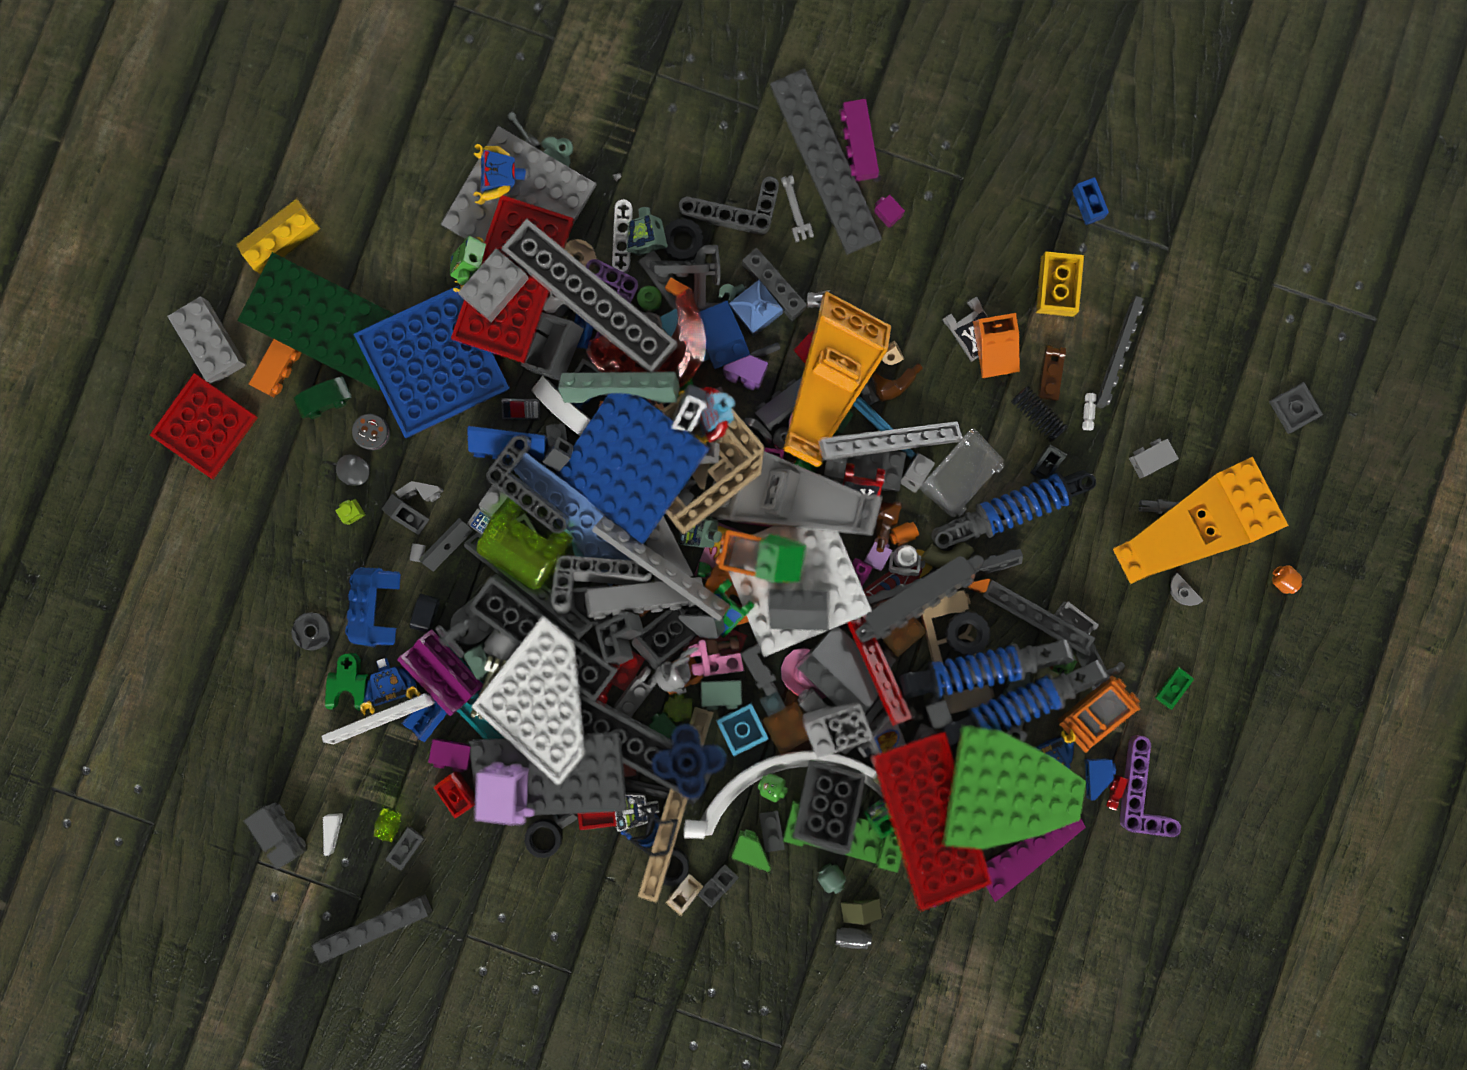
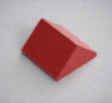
M453 772L433 787L455 819L476 805L475 793L460 772Z

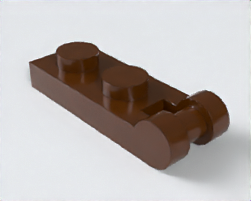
M1046 345L1039 389L1040 399L1059 400L1066 348L1060 347L1057 349ZM1051 356H1057V361H1051Z

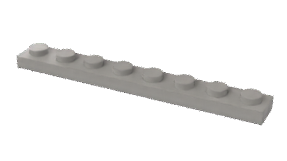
M956 421L824 438L819 441V446L823 459L828 460L960 442L963 437Z
M605 516L594 526L592 530L594 533L718 621L722 619L731 605L643 543L641 544Z

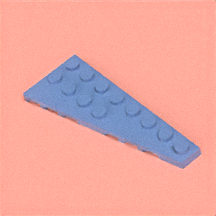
M526 453L514 471L529 487L569 518V526L564 532L580 549L583 555L590 558L631 561V558L592 531L603 516L609 520L611 519L570 484ZM556 518L557 524L562 528L564 526L562 519Z

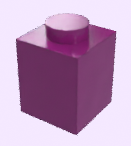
M890 194L886 198L881 197L875 203L874 213L888 228L892 227L905 213V210Z

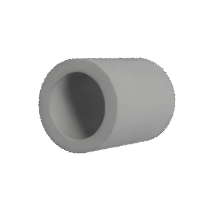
M412 543L409 560L421 562L419 559L424 555L426 546Z

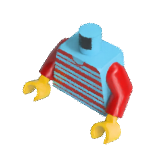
M709 387L701 389L707 392L706 400H708V405L705 411L701 412L699 420L704 437L694 436L705 445L707 441L710 443L723 437L729 424L734 420L732 412L734 400L726 393H719L718 390Z

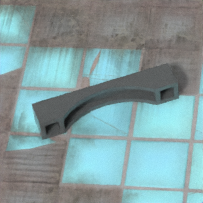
M423 894L363 923L327 936L312 946L319 963H322L423 919L433 911L426 894Z

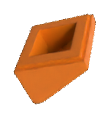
M990 578L975 581L966 589L985 593Z

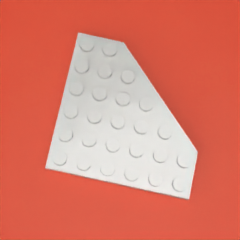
M542 617L473 704L472 708L559 785L585 755L574 642L546 617Z

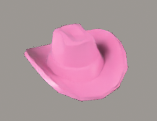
M805 647L794 649L785 657L781 666V679L785 686L797 696L805 689L813 688L822 699L826 698L827 696L796 668L797 664L811 649Z

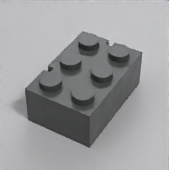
M542 312L537 329L549 337L547 339L539 333H535L525 364L521 363V366L534 373L560 381L561 374L566 373L584 329L570 320Z
M275 802L263 807L244 821L264 852L275 845L276 849L267 854V857L277 870L306 852L307 849L305 848V841L296 834L294 824L285 817V811L282 806L277 805Z

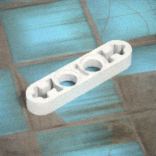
M623 199L619 200L615 205L612 266L620 270L616 266V264L620 263V257L616 256V254L623 256V263L626 266H623L620 271L627 273L630 268L631 253L627 252V249L619 251L617 244L622 241L627 244L628 230L622 233L617 228L621 223L629 224L630 220H632L633 210L631 203ZM622 205H626V208L629 209L625 211V218H622V212L619 210V208H622Z

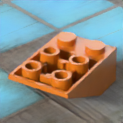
M1016 313L973 321L982 378L1020 372L1019 329Z

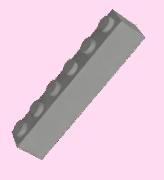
M701 577L692 578L703 586ZM663 581L590 589L585 593L588 617H594V619H602L606 617L605 615L612 614L613 617H616L624 612L642 614L646 610L660 612L663 608L678 610L682 608L681 606H689V608L699 607Z

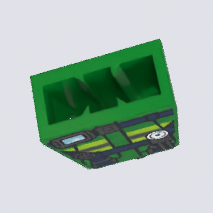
M882 798L876 803H870L864 813L873 830L883 839L894 831L885 800Z

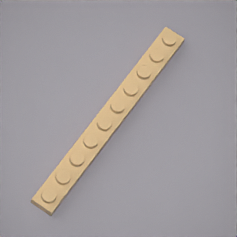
M695 707L690 725L698 730L701 745L704 746L714 713ZM671 788L661 821L678 819L670 852L666 855L650 856L638 895L640 898L656 903L659 899L688 798H685ZM674 823L659 825L652 853L667 849Z

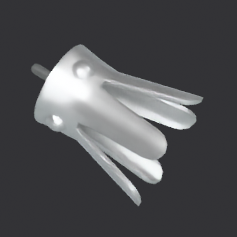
M826 291L808 293V299L802 300L807 301L808 308H820L821 303L817 302L822 300L823 293Z

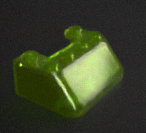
M508 497L492 515L478 540L476 549L482 557L529 588L538 589L556 569L557 560L569 553L574 537L563 531L560 533L553 532L547 540L516 520L521 513L522 507Z

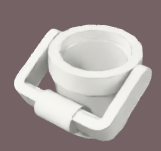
M901 545L894 552H891L889 560V571L891 573L905 576L919 575L921 556L918 555L915 548L910 545ZM917 563V570L910 569Z

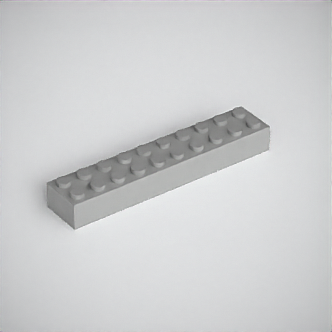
M528 219L524 221L501 248L506 256L647 372H657L678 347L675 340Z

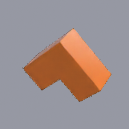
M671 277L665 286L666 291L675 295L676 299L687 304L692 295L691 288Z

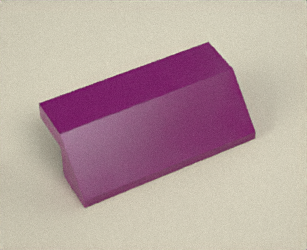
M432 629L419 638L412 648L397 659L449 716L459 710L483 687L481 681L476 679L475 675L452 650L440 641Z

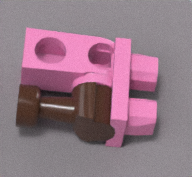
M737 636L729 637V641L717 642L712 639L699 641L698 644L688 647V649L697 647L698 650L689 656H700L701 663L691 665L693 675L707 677L744 671L741 653L721 657L720 651L731 649L732 652L739 651Z

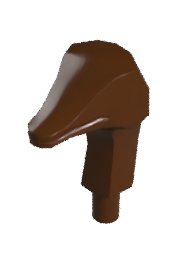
M918 363L913 368H908L900 378L893 381L885 379L874 371L871 377L874 381L876 395L879 400L884 402L900 396L915 380L916 374L923 369L922 366Z
M883 502L880 504L876 518L877 532L875 542H877V552H884L885 545L889 541L890 527L895 526L898 522L899 513L902 508L900 502Z

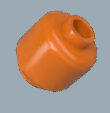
M1279 566L1273 571L1272 583L1282 593L1293 594L1301 588L1302 576L1292 566Z

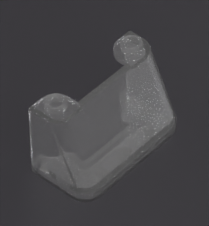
M972 427L923 482L919 489L952 518L956 515L960 517L967 509L965 505L994 472L998 474L1005 466L1003 464L1004 459Z

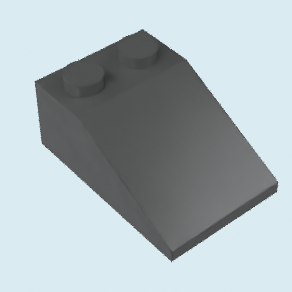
M669 608L643 628L644 633L633 638L632 645L655 671L661 664L671 662L698 636L679 620V615L684 611L683 608L678 610H670Z

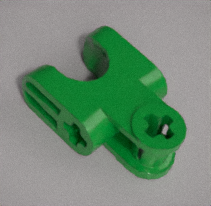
M356 653L341 655L337 661V673H328L325 694V707L327 709L333 710L336 708L341 693L348 691L354 697L355 708L361 711L360 707L364 703L369 675L360 674L361 659ZM346 660L352 662V665L346 664Z

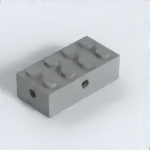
M198 297L167 316L207 382L216 384L246 366L245 361L206 299Z

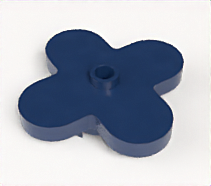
M684 724L677 727L673 732V749L657 753L653 758L652 768L659 777H675L680 794L685 798L695 799L705 790V774L715 773L722 769L726 756L724 751L716 745L702 746L698 730L692 725ZM688 757L693 761L691 765L686 761Z

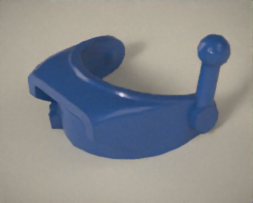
M654 821L655 826L649 837L637 840L638 843L647 849L654 844L660 824ZM627 830L620 831L628 840L632 838Z

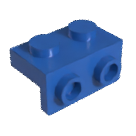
M435 701L433 705L410 713L402 724L412 730L419 740L425 742L447 713Z

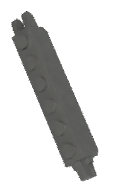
M959 556L871 610L872 612H868L866 615V623L856 630L857 637L861 642L874 637L876 640L880 637L884 639L896 627H904L912 617L918 618L924 614L925 609L930 606L934 608L939 605L941 599L946 596L950 598L958 592L957 589L962 586L964 588L968 587L974 582L975 573L982 569L983 558L981 556H974L966 560L964 557Z

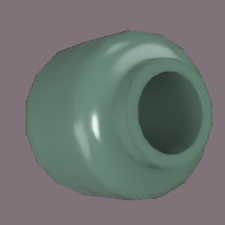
M829 863L818 871L817 879L827 893L834 891L837 894L845 888L843 884L846 882V876L838 865H831Z

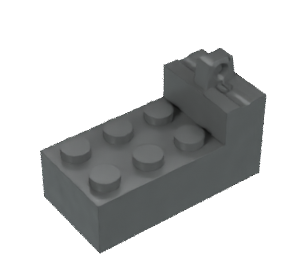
M887 451L825 460L823 477L843 483L847 463L855 464L853 476L869 479L876 478L877 468L885 469V479L881 490L897 493L900 490L906 453Z

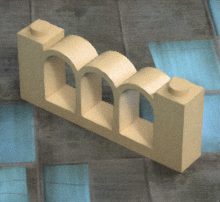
M964 590L958 591L950 598L946 596L941 599L939 605L934 608L930 606L921 615L932 662H942L938 644L947 643V638L937 640L932 618L950 613L966 612L964 610L969 609L968 605L971 602L968 593L965 594ZM965 624L964 630L958 634L960 639H965L969 643L974 641L972 637L967 636L971 631L972 624ZM976 683L973 690L970 691L968 688H965L961 693L958 690L953 691L952 695H948L946 687H943L942 689H945V694L941 697V699L946 701L949 713L952 714L964 711L969 707L976 708L981 703L987 705L988 701L994 698V692L988 684H984L983 688H979Z

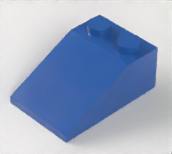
M728 301L692 315L714 369L750 355Z

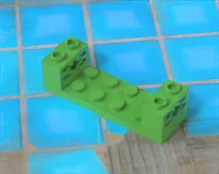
M792 800L783 833V841L798 846H803V844L814 846L793 838L800 801ZM857 817L851 851L845 855L876 863L878 868L898 873L902 855L895 832L893 831L881 839L873 830L868 820Z

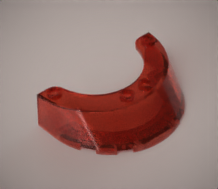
M690 288L681 292L676 297L678 322L671 338L677 342L678 347L657 371L675 372L680 388L694 377L699 366L702 364L706 350L705 327ZM601 335L589 341L586 352L600 373L647 372L605 336Z

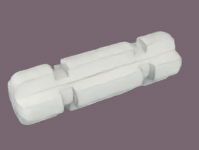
M1087 393L1085 395L1086 404H1084L1083 419L1085 421L1083 422V430L1091 431L1094 429L1093 419H1095L1096 408L1094 402H1096L1097 397L1095 393Z

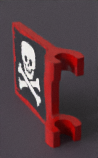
M847 463L843 485L862 494L880 497L885 479V469L877 468L876 478L869 479L853 476L855 464Z

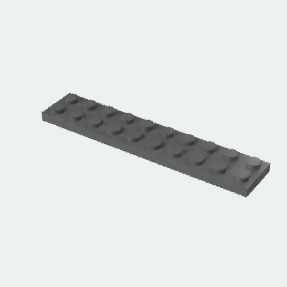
M805 68L770 83L771 90L846 255L880 241L882 237L854 176H851L850 167Z

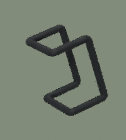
M656 804L639 807L641 812L650 817L646 833L643 836L630 838V842L651 857L666 855L670 852L678 825V819L661 821L654 816L657 808ZM652 808V811L650 813L645 809ZM653 820L660 825L674 823L665 851L652 853L637 842V840L648 838Z

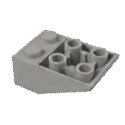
M860 704L821 708L803 715L804 726L817 758L873 739Z

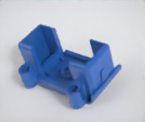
M360 567L350 576L351 590L348 595L350 603L347 612L348 625L345 628V633L351 643L372 647L376 645H393L395 643L396 628L374 626L377 588L400 589L401 574L399 572L383 571L382 568Z

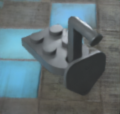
M705 245L701 247L694 261H650V269L658 277H668L669 273H674L679 277H686L688 273H694V307L696 310L703 311L722 303H706V275H711L713 284H720L718 245ZM705 254H712L711 263L705 262Z
M476 596L455 612L451 619L450 631L446 632L440 625L436 627V631L440 635V641L445 646H449L460 658L464 656V653L457 645L458 643L476 645L487 638L495 629L469 609Z

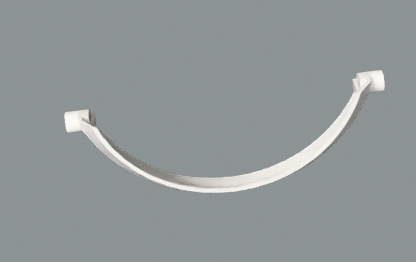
M815 751L784 753L752 765L728 782L709 804L700 821H685V838L704 839L706 835H712L724 811L747 787L770 773L773 774L790 768L808 767L810 760L866 775L865 784L875 790L882 798L884 796L880 785L872 781L876 771L860 761L835 753L817 758Z

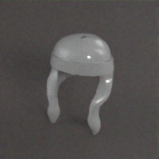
M697 647L686 650L680 655L679 660L674 663L665 662L658 666L655 671V679L661 689L667 692L674 691L679 695L686 692L684 686L690 680L691 672L687 661L690 658L685 656L697 651Z

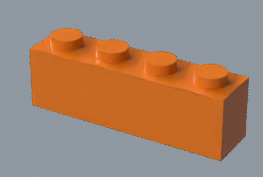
M273 339L249 385L275 397V395L281 392L282 383L291 374V366L294 361L296 362L299 359L301 352Z

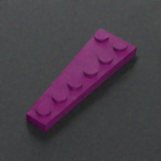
M1080 818L1079 821L1043 835L1023 839L986 860L992 882L986 888L995 902L998 901L1085 829L1086 826Z

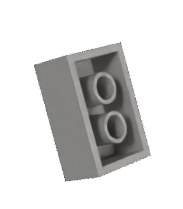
M495 249L458 294L492 322L529 278L524 271Z

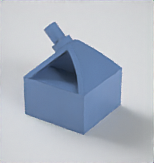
M760 280L729 303L732 312L752 337L783 313L782 307Z

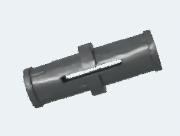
M1157 499V501L1140 500L1139 505H1146L1147 507H1139V512L1166 513L1172 506L1177 505L1179 501L1166 502L1162 499Z

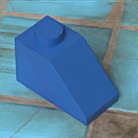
M1084 759L1086 797L1088 799L1095 800L1113 781L1116 767L1111 759Z

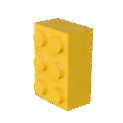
M1045 252L1042 255L1036 313L1074 317L1079 312L1084 255Z

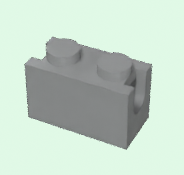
M1159 438L1150 443V448L1145 450L1142 447L1133 452L1134 456L1130 457L1129 460L1139 478H1143L1179 459L1168 439L1161 441Z

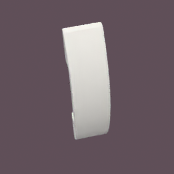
M542 376L533 387L532 392L557 418L581 436L591 418L572 403H564L557 387L545 376Z

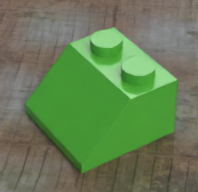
M740 830L732 851V858L769 872L770 862L759 837L751 830Z

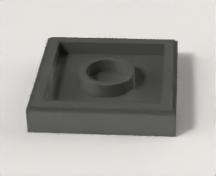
M1304 382L1269 401L1287 434L1323 415Z

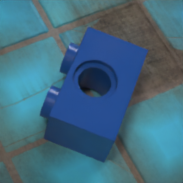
M1096 178L1078 183L1072 191L1085 224L1088 225L1104 219L1109 211Z

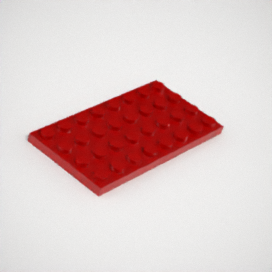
M504 195L500 196L484 242L486 247L481 265L495 249L506 256L501 248L526 219L565 249L574 218ZM524 271L529 278L528 281L492 322L464 300L451 339L525 364L550 291Z
M940 732L871 756L918 910L928 909L991 885L992 882L982 849L943 844L955 771L954 759L945 732Z

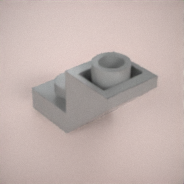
M411 481L397 490L396 493L399 498L409 500L418 491L425 501L433 502L441 497L440 493L444 490L438 486Z

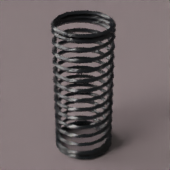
M1028 385L1011 403L1016 405L1025 398L1016 407L1018 409L1028 401L1019 412L1031 404L1022 415L1033 408L1025 418L1036 411L1028 419L1030 421L1038 415L1031 424L1041 418L1034 427H1037L1047 418L1037 430H1040L1052 420L1040 432L1043 433L1054 424L1043 435L1045 437L1057 427L1046 438L1051 443L1068 428V425L1063 424V421L1057 418V414L1053 416L1054 411L1050 413L1051 408L1046 410L1048 405L1043 407L1045 402L1041 403L1042 399L1038 400L1039 396L1035 397L1036 393H1033V390L1029 391L1031 387Z

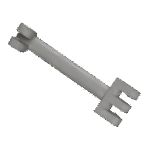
M789 175L787 178L782 177L781 181L786 189L797 227L792 228L795 242L799 241L798 233H801L802 240L807 239L805 231H808L810 238L814 237L811 224L804 225L792 186L794 184L793 175Z

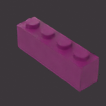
M866 99L843 102L840 118L841 121L845 122L843 135L844 139H848L849 146H846L847 157H851L852 164L849 165L851 176H854L856 182L878 178L879 169Z

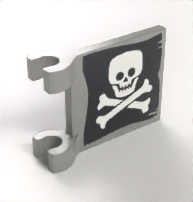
M977 297L967 302L973 312L956 323L952 314L942 319L971 362L979 357L973 321L988 318Z

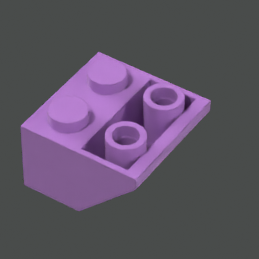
M750 355L725 365L723 373L726 376V380L736 383L738 381L743 383V387L749 390H759L768 368V362Z

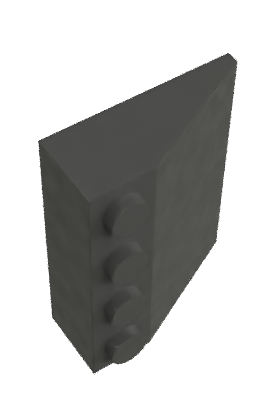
M838 626L830 629L796 666L836 706L860 704L864 713L879 695L856 643Z
M810 760L793 838L842 855L850 853L866 775Z

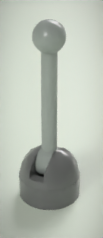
M509 113L508 118L513 120L526 139L525 142L539 149L541 147L539 141L534 137H528L517 121L515 113Z

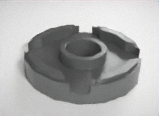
M309 612L302 614L295 620L292 627V638L297 646L305 650L313 651L320 649L330 639V623L326 617L319 613ZM310 626L316 629V634L313 637L307 634V629Z

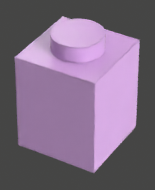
M873 542L863 562L878 571H882L892 552L889 549L890 545H885L884 552H877V542Z

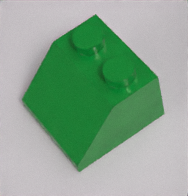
M770 533L760 541L755 577L772 583L799 582L801 580L807 545Z

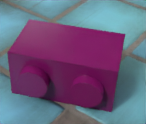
M433 739L428 763H432L433 767L444 769L445 766L453 767V771L464 772V770L470 768L471 746L450 740Z

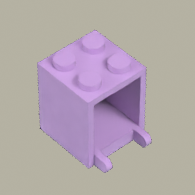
M493 762L490 766L477 773L475 820L513 825L523 824L525 822L524 816L532 817L535 814V810L527 808L529 768H523L520 764L505 766L502 762Z

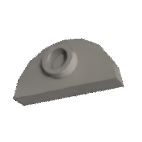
M1178 573L1173 575L1170 593L1174 600L1187 606L1198 605L1203 602L1202 598Z

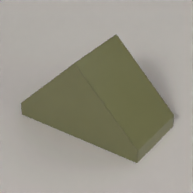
M879 898L841 902L843 923L867 924L882 918Z

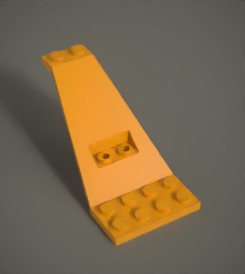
M827 291L822 296L814 335L784 446L785 451L817 467L822 463L823 458L819 441L824 438H832L888 351L891 325Z
M1252 456L1216 473L1132 540L1113 548V551L1131 584L1149 575L1254 542L1289 525ZM1203 510L1205 511L1206 515L1204 517H1200L1198 515V512ZM1213 528L1215 532L1208 534L1207 529Z

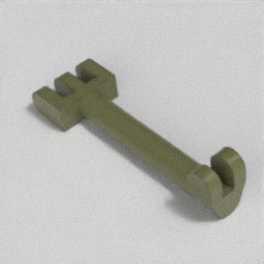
M487 657L484 670L489 672L479 697L507 661L503 660L501 666H498L500 659L495 658L494 663L491 664L492 657ZM472 709L470 717H475L476 715L478 719L482 720L483 717L476 710Z

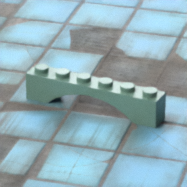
M675 372L562 373L558 386L564 403H583L592 397L609 393L638 395L658 403H677L680 388Z

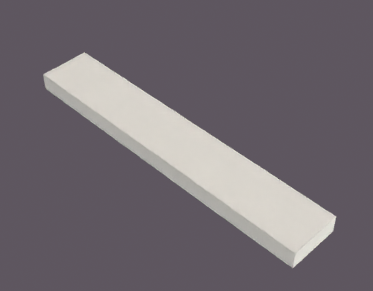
M421 695L322 735L323 742L336 744L433 705L435 701L430 695Z

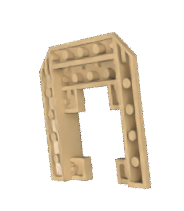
M683 394L678 397L677 403H671L662 410L671 419ZM733 409L734 420L729 424L726 434L712 441L720 444L719 458L721 460L708 469L707 472L716 484L687 507L677 496L666 511V514L683 534L761 474L764 446ZM698 423L696 427L694 426L691 434L693 436L700 434L704 437Z

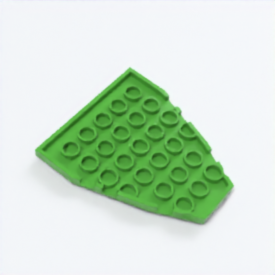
M962 726L943 844L985 849L1040 836L1079 821L1086 781L1053 757L1000 730Z

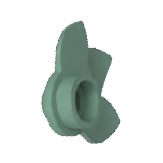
M547 137L541 142L545 149L544 153L569 167V156L573 152L572 142L566 138L558 140L554 137ZM565 144L566 149L561 151V146Z

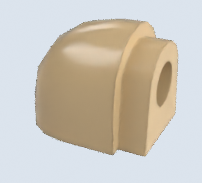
M895 340L889 343L888 351L882 358L883 362L888 365L904 360L903 354Z

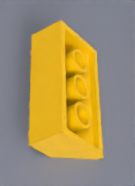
M295 199L240 241L237 246L252 269L261 275L272 252L284 257L320 228L298 199Z

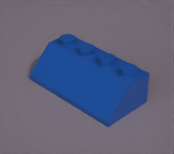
M468 426L467 429L468 451L474 454L473 457L485 458V455L493 456L492 459L497 460L510 441L520 435L529 437L531 447L527 453L540 463L543 462L545 453L549 448L548 439L545 435ZM521 439L517 440V447L519 449H524L525 443ZM508 454L506 455V458H512V459H513V457H512L511 455H508Z

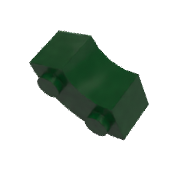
M338 377L310 387L296 395L293 399L302 419L308 417L315 419L328 409L333 407L337 409L345 406L346 402L352 397L344 378Z

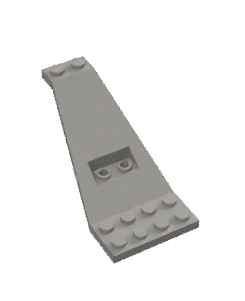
M764 451L761 474L710 513L709 516L714 519L872 536L882 498L877 495L862 494Z

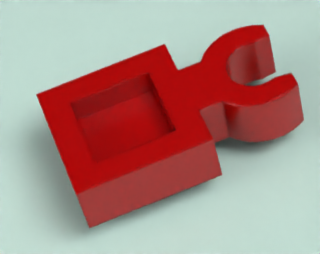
M1118 775L1113 778L1109 785L1111 794L1106 803L1108 808L1117 810L1119 799L1122 798L1128 779Z

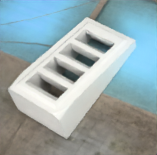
M343 813L328 814L323 817L325 856L334 853Z

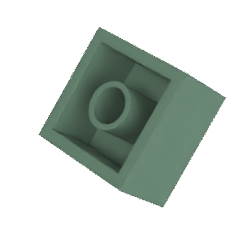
M741 679L701 682L702 706H706L707 710L718 709L721 705H726V709H736L738 705H742Z

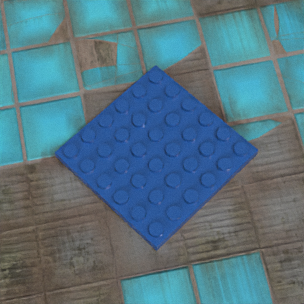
M453 288L354 333L405 438L510 390L491 352L451 339L464 299L458 292H454Z
M609 393L573 446L574 449L570 460L559 472L556 471L555 474L575 488L590 503L642 544L646 542L710 448L691 433L672 428L673 420L644 397L626 393Z

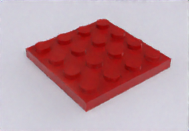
M194 373L153 429L150 436L209 478L214 479L258 417Z

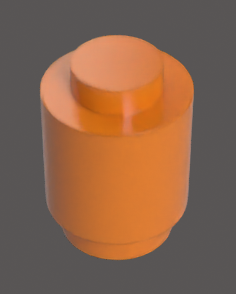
M906 522L892 528L889 534L892 544H896L898 547L915 540L919 536L914 522Z

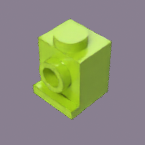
M356 499L342 502L339 505L340 508L335 510L342 523L347 525L365 516Z

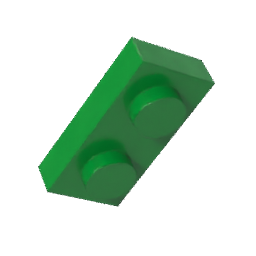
M1176 667L1154 698L1172 710L1194 681V678L1181 668Z

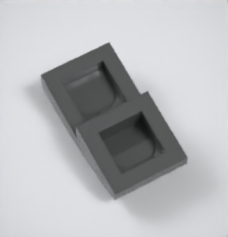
M724 864L704 885L698 896L711 908L739 877Z

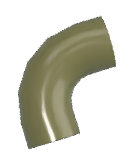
M965 542L956 543L948 551H943L932 543L925 550L921 559L939 569L959 556L968 560L975 550Z

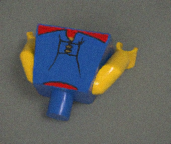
M480 144L475 145V148L480 150L479 153L473 154L481 159V191L484 192L483 194L474 192L473 196L480 195V200L474 203L482 205L485 201L499 198L512 189L515 179L525 180V169L515 168V158L511 157L504 149L499 146H485L483 148Z

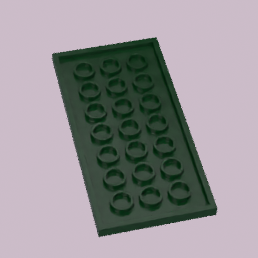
M272 252L237 321L380 391L379 384L354 333L396 314Z

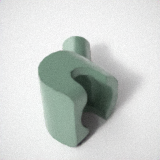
M725 284L718 291L717 298L721 300L723 295H727L728 303H730L737 294L744 292L745 288L743 284L736 287Z

